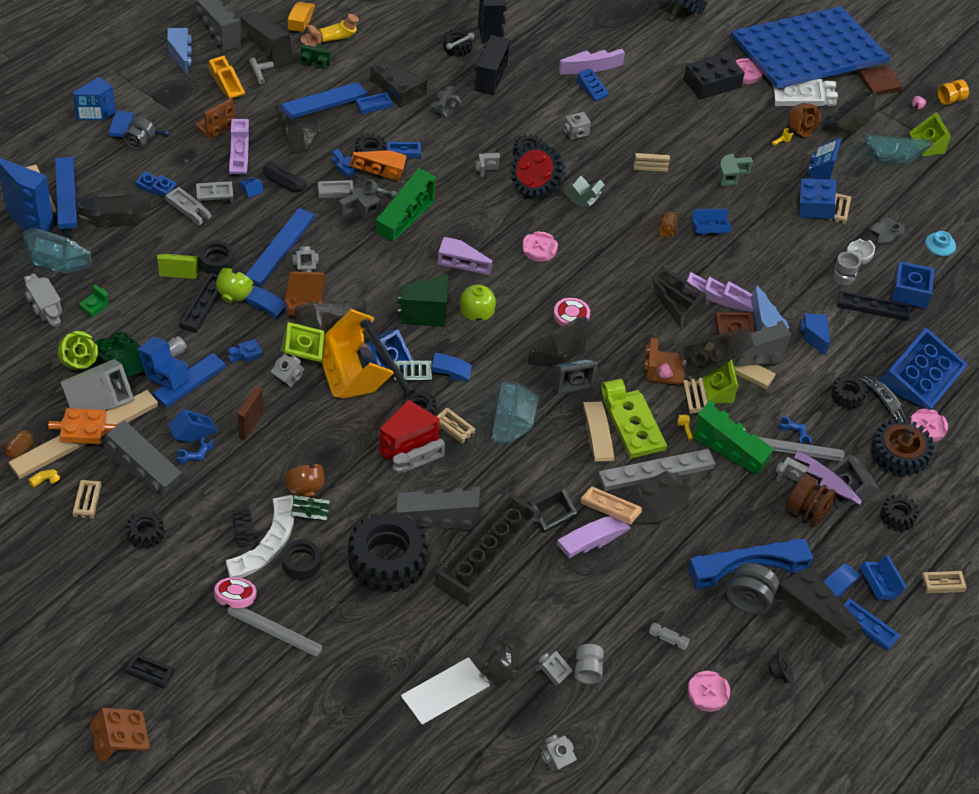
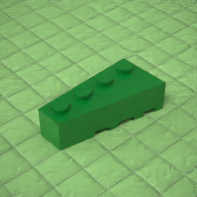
M418 168L382 214L377 217L375 222L376 233L394 242L435 202L436 177Z
M709 400L698 413L693 439L759 476L769 463L773 448L755 434H748L744 428L745 426L741 423H734L728 418L729 414L724 410L720 412L714 407L715 403Z

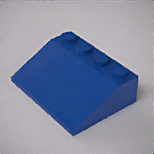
M0 158V182L6 212L28 236L44 241L55 228L46 175Z
M925 328L915 337L878 381L885 384L893 394L931 410L968 364L929 329Z

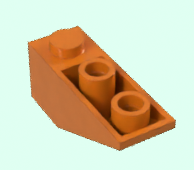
M390 150L353 152L349 166L399 181L403 172L406 155Z

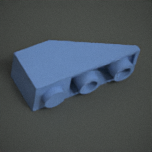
M168 28V51L185 74H188V67H191V57L188 56L192 55L191 46H189L192 45V36L188 35V28Z
M756 286L751 296L756 330H761L763 326H767V328L775 326L777 322L782 320L789 329L787 321L782 318L777 308L772 305L759 286Z

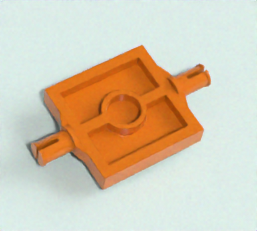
M66 408L62 421H49L48 428L61 430L60 442L101 444L102 436L105 432H110L118 424H106V410Z

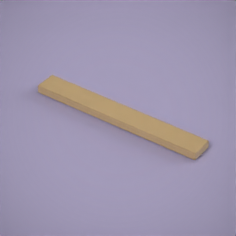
M146 390L134 396V400L107 410L106 424H120L123 420L129 422L158 407V402ZM59 435L11 460L9 466L17 477L21 479L88 443L60 442Z

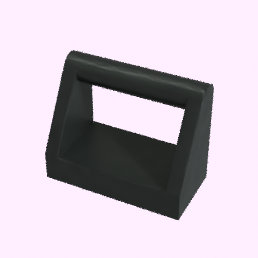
M561 484L529 499L527 502L526 513L543 533L577 516V512ZM560 502L567 512L545 523L540 512Z

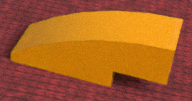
M297 2L288 17V30L304 32L310 22L315 4Z
M225 56L209 60L208 68L213 78L229 99L245 95V91L233 67L229 66Z

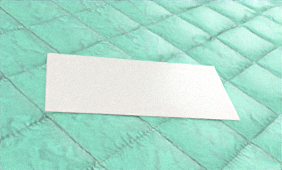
M468 657L401 696L421 724H424L490 685Z

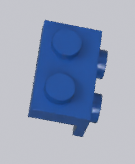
M694 209L692 215L693 229L700 235H707L708 233L722 235L725 232H731V225L727 220L728 210Z
M884 556L879 562H863L860 566L865 579L878 600H895L907 588L889 556Z

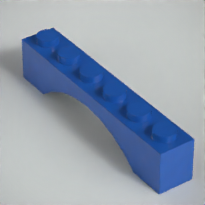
M792 539L788 542H774L765 546H753L747 549H735L730 552H717L707 556H695L690 558L687 570L694 589L697 590L714 587L721 578L736 570L741 564L754 563L793 573L810 570L814 558L806 539Z

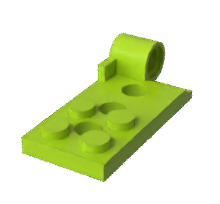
M622 379L602 382L601 392L604 404L630 459L665 451L667 444L642 393L639 390L626 393ZM629 406L632 410H626L623 407ZM633 420H634V421L639 422V424H638V425H634V424L631 423L630 421H633ZM638 435H643V436L646 437V439H641V438H638L637 436H638Z

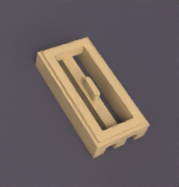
M636 153L634 170L668 172L670 155Z
M836 193V200L840 198L837 215H835L834 219L836 220L835 222L839 223V221H842V224H846L851 197ZM843 200H847L844 216H840Z
M698 378L699 381L691 379V382L684 380V389L690 414L699 413L703 409L700 406L696 386L700 387L703 406L707 404L702 378ZM689 387L693 389L696 408H693Z
M448 408L436 416L440 419V428L462 444L465 442V439H469L470 435L475 433L473 426Z
M80 481L73 509V517L81 515L82 518L89 516L94 519L102 486L100 481ZM85 485H88L83 509H80ZM93 486H95L90 510H88Z
M962 571L923 572L921 575V579L924 580L923 586L926 587L925 593L965 592L967 588ZM930 579H941L936 581H929Z

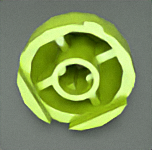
M230 268L221 269L216 280V289L222 296V299L228 303L244 301L254 288L252 286L253 281L241 272L234 274L231 273L232 269Z
M476 284L467 287L460 297V312L466 318L476 321V318H482V321L487 320L495 313L496 298L494 293L484 285Z
M75 331L67 334L60 341L57 352L60 362L66 368L79 371L90 367L96 361L98 347L94 344L89 334Z

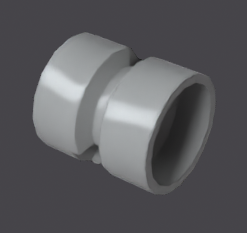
M848 251L839 254L833 271V279L841 285H851L854 283L861 264L859 256Z
M583 644L577 648V663L575 665V679L584 684H595L602 680L604 651L600 646Z

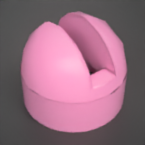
M915 96L912 101V107L916 106L917 110H921L926 104V100L920 96Z
M667 362L659 366L657 373L660 378L668 379L673 376Z

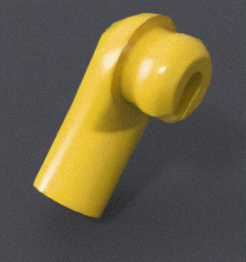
M54 469L45 470L29 478L28 482L34 488L49 479L51 484H54L60 480V476Z

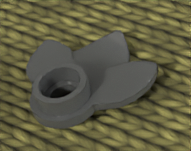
M881 218L880 223L873 224L869 231L879 234L878 244L892 242L894 239L901 238L905 232V227L901 223H896L891 218Z

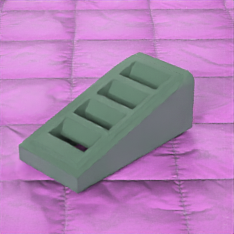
M394 361L399 370L400 365H403L404 378L406 380H432L431 361ZM407 365H411V376H407ZM415 365H418L419 376H415ZM422 365H426V376H422Z

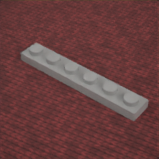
M709 449L599 471L598 477L604 491L714 469L715 462Z

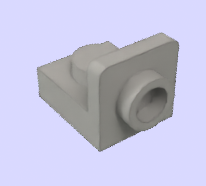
M479 154L478 161L475 162L476 172L479 171L480 178H484V171L499 170L500 154Z
M787 457L784 463H779L775 471L778 473L776 481L780 482L785 475L791 480L799 482L807 474L809 467Z
M557 651L551 654L547 652L537 660L539 664L534 668L536 671L542 669L555 686L560 684L573 671Z

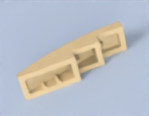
M583 402L586 428L589 434L588 442L594 461H614L612 440L603 403Z

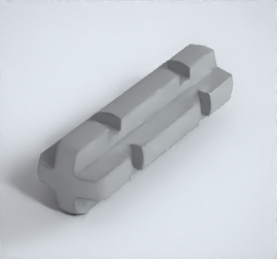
M653 623L649 630L651 635L655 637L658 635L660 639L672 645L677 644V647L683 650L687 648L690 641L689 638L683 635L680 637L678 633L668 628H661V625Z

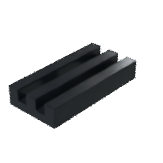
M135 653L125 672L130 676L165 689L166 683L170 681V676L174 674L175 670L173 667ZM136 661L146 664L148 666L145 667L143 665H140L136 663ZM153 668L158 669V670H160V671H163V672H165L166 674H162V673H160V672H157V671H155Z

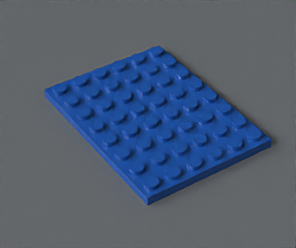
M842 6L731 31V38L776 89L887 63L890 60V56Z

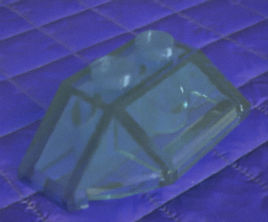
M862 135V138L873 152L881 158V161L890 162L891 159H897V162L908 163V160L914 161L933 145V142L929 139Z
M37 228L24 230V244L33 264L64 274L92 266L91 252L87 249L84 250L72 240Z
M503 380L491 441L511 444L515 439L531 430L534 425L539 395L523 383Z

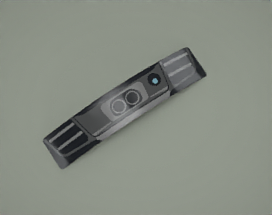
M871 374L859 378V380L862 379L880 396L895 421L897 418H901L902 423H904L905 419H909L893 392L885 384L879 382L878 378Z

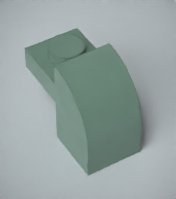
M734 154L724 156L718 172L720 185H737L740 175L750 174L753 164L752 158H735Z
M579 176L563 190V193L573 203L581 207H590L601 194L600 189L605 184L599 180L590 186L582 176Z

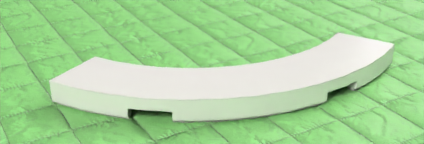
M292 495L273 499L274 516L272 526L254 550L226 560L229 578H243L251 575L269 564L281 552L291 535L295 516H291Z

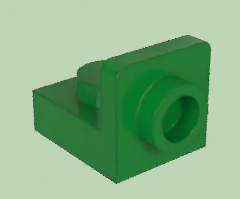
M97 285L92 286L93 294L79 303V308L91 318L109 307L108 293Z

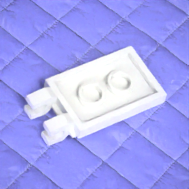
M816 79L778 89L773 85L775 106H796L801 103H809L816 106H836V99H838L837 92H835L836 82H822V79Z

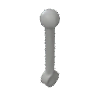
M468 33V36L452 44L448 43L446 48L450 50L453 46L463 41L474 39V33Z

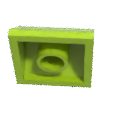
M934 113L909 132L922 156L945 154L951 137L937 113Z
M158 254L159 276L196 279L199 256Z
M288 322L280 350L286 354L321 362L324 331Z
M727 356L699 373L700 378L703 379L707 402L711 400L715 404L734 403L738 384L732 358Z

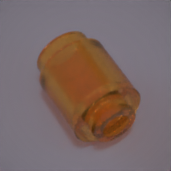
M667 211L661 216L659 233L664 237H672L676 234L678 217L674 212Z
M18 430L6 444L5 453L12 459L25 454L34 444L32 434L26 430Z

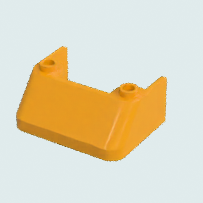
M350 309L324 335L321 362L332 395L340 399L373 393L394 374L392 370L373 363H369L362 369L357 351L359 350L358 347L364 344L362 332L364 329L359 324L364 319H369L372 323L374 318Z

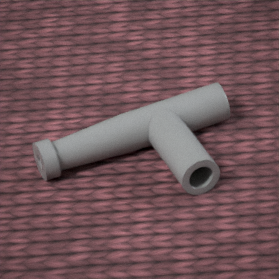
M251 58L250 64L259 84H264L265 79L262 76L261 70L274 68L273 61L258 64L255 58Z

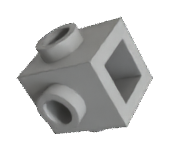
M584 112L565 117L563 130L571 140L589 135L591 122Z
M310 246L299 247V250L295 251L296 255H292L293 266H296L297 270L301 269V272H312V269H316V264H319L318 253H315V250H310ZM307 256L308 262H302V257Z
M283 354L276 361L271 373L286 385L292 387L295 381L301 378L304 368L300 365L301 361L294 355L289 357Z
M556 734L545 739L546 744L540 746L542 760L545 764H548L551 771L559 770L577 760L573 752V744L565 735L557 737Z

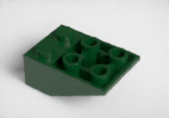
M117 332L112 337L101 338L95 341L94 344L98 347L97 360L100 365L115 359L122 364L126 377L144 371L137 350L141 346L126 332Z

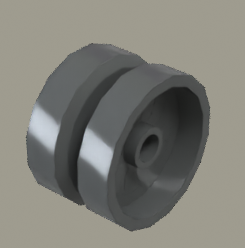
M741 564L737 567L728 588V600L733 606L748 614H764L769 611L773 597L777 592L779 586L778 578L768 568L759 564Z

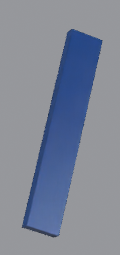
M357 82L283 103L280 109L290 119L355 101V99L366 97L368 92Z
M73 157L55 158L59 229L77 228Z
M300 208L297 209L246 274L253 281L254 285L261 287L314 220L313 213Z

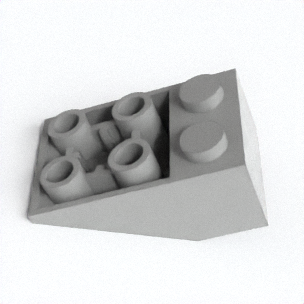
M115 359L60 382L69 408L106 410L134 400L123 366Z

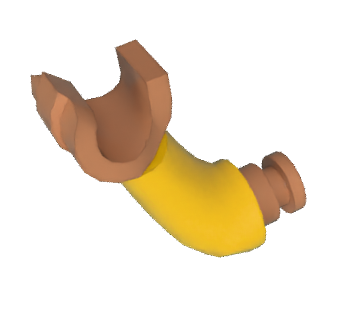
M349 14L346 20L319 30L315 26L308 25L309 34L302 35L300 40L303 44L316 47L317 43L350 38L357 31L356 24L359 19L354 14Z

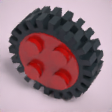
M533 142L530 143V146H523L524 150L519 149L518 152L520 154L518 156L514 155L513 158L516 160L515 162L511 161L510 164L513 166V169H510V173H512L510 178L514 181L513 185L517 187V190L531 198L541 199V196L546 198L549 193L554 194V189L558 190L560 188L558 184L559 182L563 183L564 180L561 178L566 173L563 171L566 168L562 163L564 160L560 157V153L541 142H537V144Z

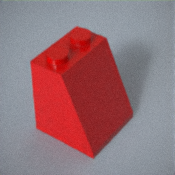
M408 400L380 428L379 453L384 458L393 461V457L399 453L407 454L412 449H418L431 441L439 440L440 419Z

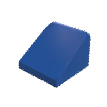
M254 177L238 183V186L248 197H253L264 191L261 180Z

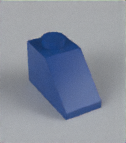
M805 313L804 319L799 324V331H802L803 339L822 354H826L830 344L827 315Z
M182 409L168 425L172 431V436L176 440L189 443L218 431L210 416Z

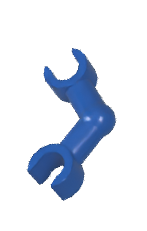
M788 417L781 418L780 422L786 424L780 423V430H796L800 436L798 443L806 441L808 445H811L812 439L807 435L804 424L791 422Z
M205 436L202 437L200 440L201 447L198 452H187L184 449L177 450V455L183 456L177 457V463L185 464L188 460H203L206 452L214 447L213 439L210 443L206 444Z

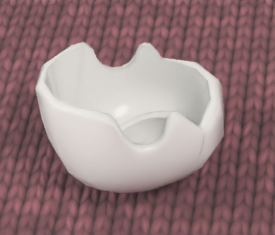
M858 239L849 244L847 251L858 255L861 260L860 265L869 263L873 258L875 246L870 240L863 241Z

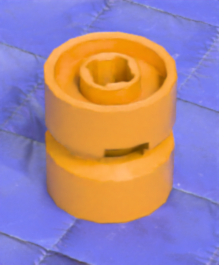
M960 79L940 85L937 90L939 101L943 105H949L966 100L969 96L967 83Z

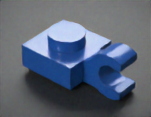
M338 149L332 152L334 157L331 160L336 164V169L344 176L349 178L360 171V169L349 166L350 156L344 158Z
M256 339L238 344V348L231 347L228 349L230 354L228 359L231 363L240 359L248 362L263 357V351Z

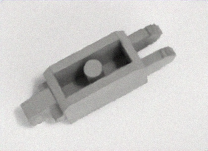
M35 274L24 277L27 290L24 294L27 302L33 304L32 308L35 315H39L42 321L47 320L51 327H58L61 323L59 318L62 312L61 300L49 279H39Z

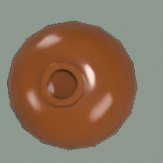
M801 103L796 105L789 113V127L797 135L803 137L811 136L813 133L810 132L813 129H817L819 125L820 111L813 104Z
M315 464V468H309V465L299 466L287 471L288 475H283L288 490L296 496L314 498L325 482L323 467L319 464Z

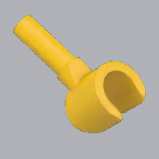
M784 129L782 136L773 141L772 145L775 146L781 141H791L793 133L789 134V129Z
M679 415L677 420L678 426H684L688 439L692 440L693 436L689 426L690 417L688 415Z

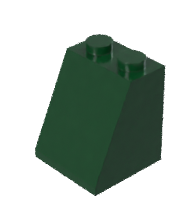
M441 275L403 285L402 293L398 294V304L401 305H398L397 316L401 317V324L445 327L448 275Z

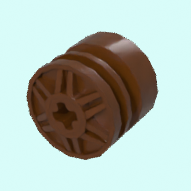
M805 474L793 490L787 502L786 510L795 516H799L805 510L804 521L808 522L812 518L811 525L817 527L832 508L836 490L830 489L827 492V485H823L819 490H816L818 480Z

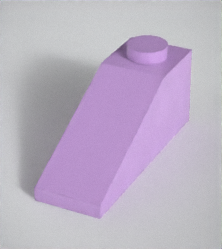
M448 237L443 238L438 253L439 265L491 275V259L461 240Z

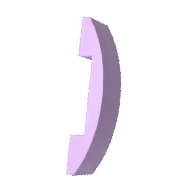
M231 119L229 174H247L249 119Z

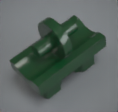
M317 43L316 47L302 44L301 63L307 65L310 62H314L319 68H324L325 65L329 66L331 63V50L323 49L321 43Z
M294 495L291 516L327 521L330 500Z

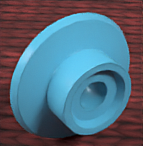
M945 231L932 233L925 239V245L928 250L936 255L947 256L956 250L955 241Z

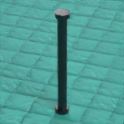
M369 319L361 321L360 327L365 329L389 369L393 371V375L404 391V396L409 397L415 393L414 388L409 386L372 328L371 321Z

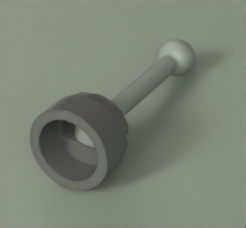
M368 179L363 183L362 189L364 193L375 194L378 191L388 194L392 198H395L397 195L396 191L390 192L377 188L378 184L373 180Z

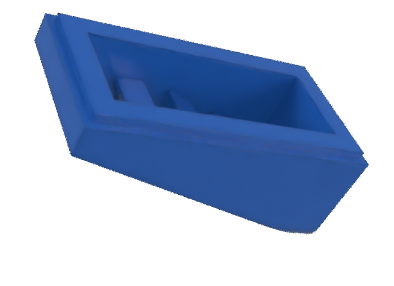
M591 68L578 73L577 83L595 102L609 96V93Z

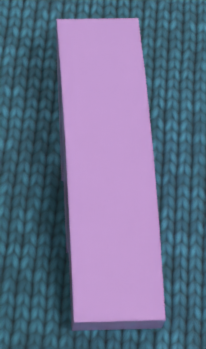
M622 49L610 53L601 50L593 54L584 51L560 60L558 73L560 75L578 74L589 68L597 72L621 66L624 62L625 52Z
M692 272L687 276L683 289L717 304L753 312L752 294L729 281L724 285L710 276L707 280H704Z
M797 451L794 458L808 465L807 472L822 480L819 486L827 485V491L834 489L836 490V495L861 504L860 498L837 474L815 459Z
M612 516L604 517L558 539L557 546L570 559L581 551L586 553L596 546L601 548L630 530V526L626 522Z

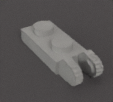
M180 187L165 195L167 202L188 218H191L195 224L201 225L203 223L201 217L206 220L211 218L210 212Z
M442 439L431 441L418 449H412L407 454L399 453L393 457V471L402 473L443 457L445 453L444 441Z

